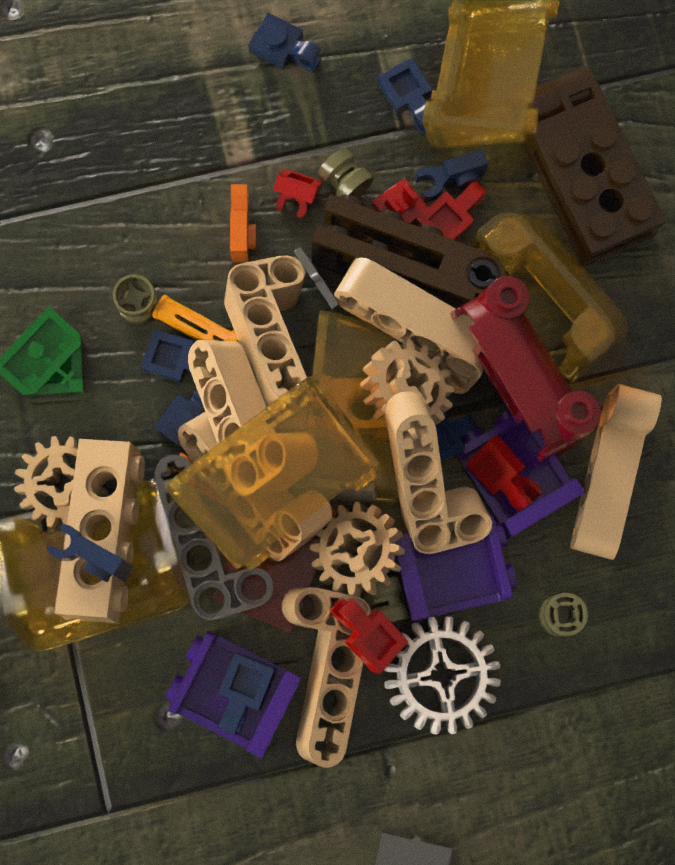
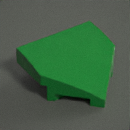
M48 306L0 357V375L22 395L83 392L80 334Z

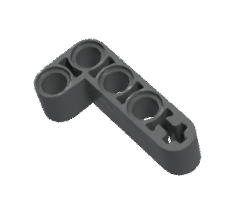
M168 455L162 458L155 469V481L192 607L196 614L203 619L217 620L266 604L273 595L274 583L270 575L263 569L256 567L247 568L226 575L198 477L192 464L180 455ZM177 465L181 471L187 470V475L181 477L184 492L188 494L194 490L195 496L180 497L171 503V496H179L175 485L171 481H165V477L171 475L170 468ZM190 505L196 507L200 513L197 525L191 529L181 528L177 523L179 510ZM197 547H207L212 553L211 565L203 571H195L189 564V555ZM251 575L261 576L267 583L266 594L259 600L248 599L242 591L244 580ZM209 588H218L222 591L225 598L223 608L217 613L207 612L201 605L202 594Z

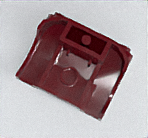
M504 276L496 279L473 300L451 311L450 315L455 319L465 313L474 322V324L469 326V331L477 342L472 351L517 425L525 421L531 432L540 429L546 444V448L540 450L537 457L542 462L553 455L558 457L582 443L598 425L601 418V408L598 401L591 394L571 389L525 314L530 298L527 286L515 277Z

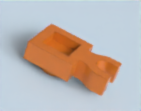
M231 184L230 253L232 262H249V249H256L257 245L256 224H249L248 221L249 193L247 184Z

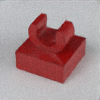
M285 168L278 174L273 191L281 193L276 202V209L282 212L285 209L287 199H295L299 203L297 217L303 218L308 212L310 204H313L319 197L323 181Z
M405 178L372 201V207L375 211L380 212L382 209L393 211L404 218V222L412 225L429 208Z

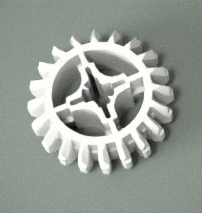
M449 616L445 617L443 621V629H438L435 617H429L427 619L429 631L425 633L418 622L413 623L411 628L416 638L411 640L407 634L402 632L401 634L408 643L405 645V649L396 656L399 658L398 664L390 663L384 669L387 672H396L397 680L385 681L384 687L386 689L398 687L400 691L399 694L389 700L391 705L395 706L405 701L407 706L401 711L400 717L406 720L415 711L418 716L414 727L419 730L424 727L427 719H431L430 730L432 734H439L441 721H446V727L450 734L457 733L455 719L460 718L466 728L473 727V721L468 713L473 711L480 718H484L487 712L479 705L480 700L483 699L492 704L496 701V697L493 694L485 692L486 686L498 687L501 683L500 679L488 678L487 670L500 668L498 661L486 663L484 656L494 651L493 645H486L479 649L476 644L482 640L484 634L481 631H477L470 638L466 637L465 635L470 625L466 621L459 625L457 632L452 631L454 622L453 618ZM442 638L460 644L470 654L473 663L460 665L452 663L446 654V649L443 648ZM429 641L430 662L423 671L407 675V667L411 656L419 646ZM439 661L442 662L444 669H451L452 671L463 670L462 673L452 675V680L446 679L449 684L442 688L439 681H432L431 679L420 680L421 677L430 676L432 670L437 671L434 666ZM476 676L475 686L471 695L462 705L455 708L453 700H455L454 689L456 684L464 678ZM425 685L432 687L436 691L442 712L432 711L423 707L413 697L409 688Z

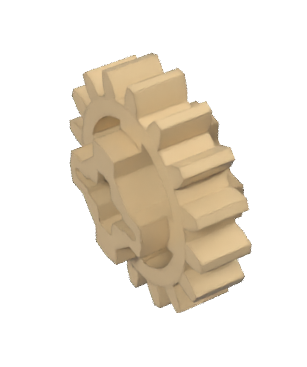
M395 340L385 348L382 347L371 356L372 361L364 366L363 371L369 377L361 382V388L371 392V395L364 400L365 405H376L378 409L373 415L376 420L383 416L386 417L385 407L389 399L402 391H412L422 397L435 425L445 419L443 413L452 408L453 405L446 397L454 392V387L445 384L444 379L451 375L450 370L440 371L438 365L442 358L439 355L433 359L427 356V345H423L420 349L415 350L412 340H407L401 346Z
M56 436L51 437L50 448H45L41 443L37 442L35 447L38 454L35 457L28 454L22 456L24 461L29 464L27 469H17L15 471L16 475L24 479V484L14 487V490L18 494L27 496L19 505L24 510L35 508L31 518L36 522H40L47 516V526L53 529L56 528L59 520H62L63 524L67 525L75 471L70 467V461L67 456L77 457V440L74 437H69L65 446H62V443ZM48 461L47 468L41 476H37L40 468ZM61 474L71 479V482L64 485L63 492L54 487V483L60 481ZM102 487L101 496H108L109 491ZM38 496H52L57 510L44 506Z
M355 502L352 512L345 506L339 505V516L337 518L332 517L326 529H321L316 534L321 538L320 543L310 545V550L320 556L311 563L312 567L319 571L325 570L319 578L321 582L327 585L333 583L332 590L344 594L348 589L349 595L359 598L362 588L371 595L377 594L375 583L379 581L389 586L391 584L390 578L387 576L389 570L398 572L401 570V567L394 562L395 556L405 554V549L395 544L396 541L403 537L400 530L391 528L395 520L387 513L381 516L382 510L373 504L366 510L362 503ZM359 523L371 524L377 530L372 531L370 529L364 532ZM359 542L363 544L357 548L356 544ZM355 552L358 553L356 557L352 556ZM350 567L356 577L344 576L338 571V568L347 569Z

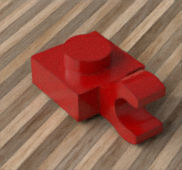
M476 180L456 199L446 191L417 218L416 223L419 226L426 224L436 227L443 232L444 237L456 241L474 224L475 220L468 213L485 200L484 195L487 191Z
M498 435L489 440L466 463L467 467L492 495L501 490L508 498L510 504L519 512L543 493L540 486L534 480L519 474L526 466Z
M340 598L330 609L332 615L353 632L345 643L373 673L381 674L408 643L405 637L381 611L373 610L367 616L354 599L350 598L347 602L344 598Z

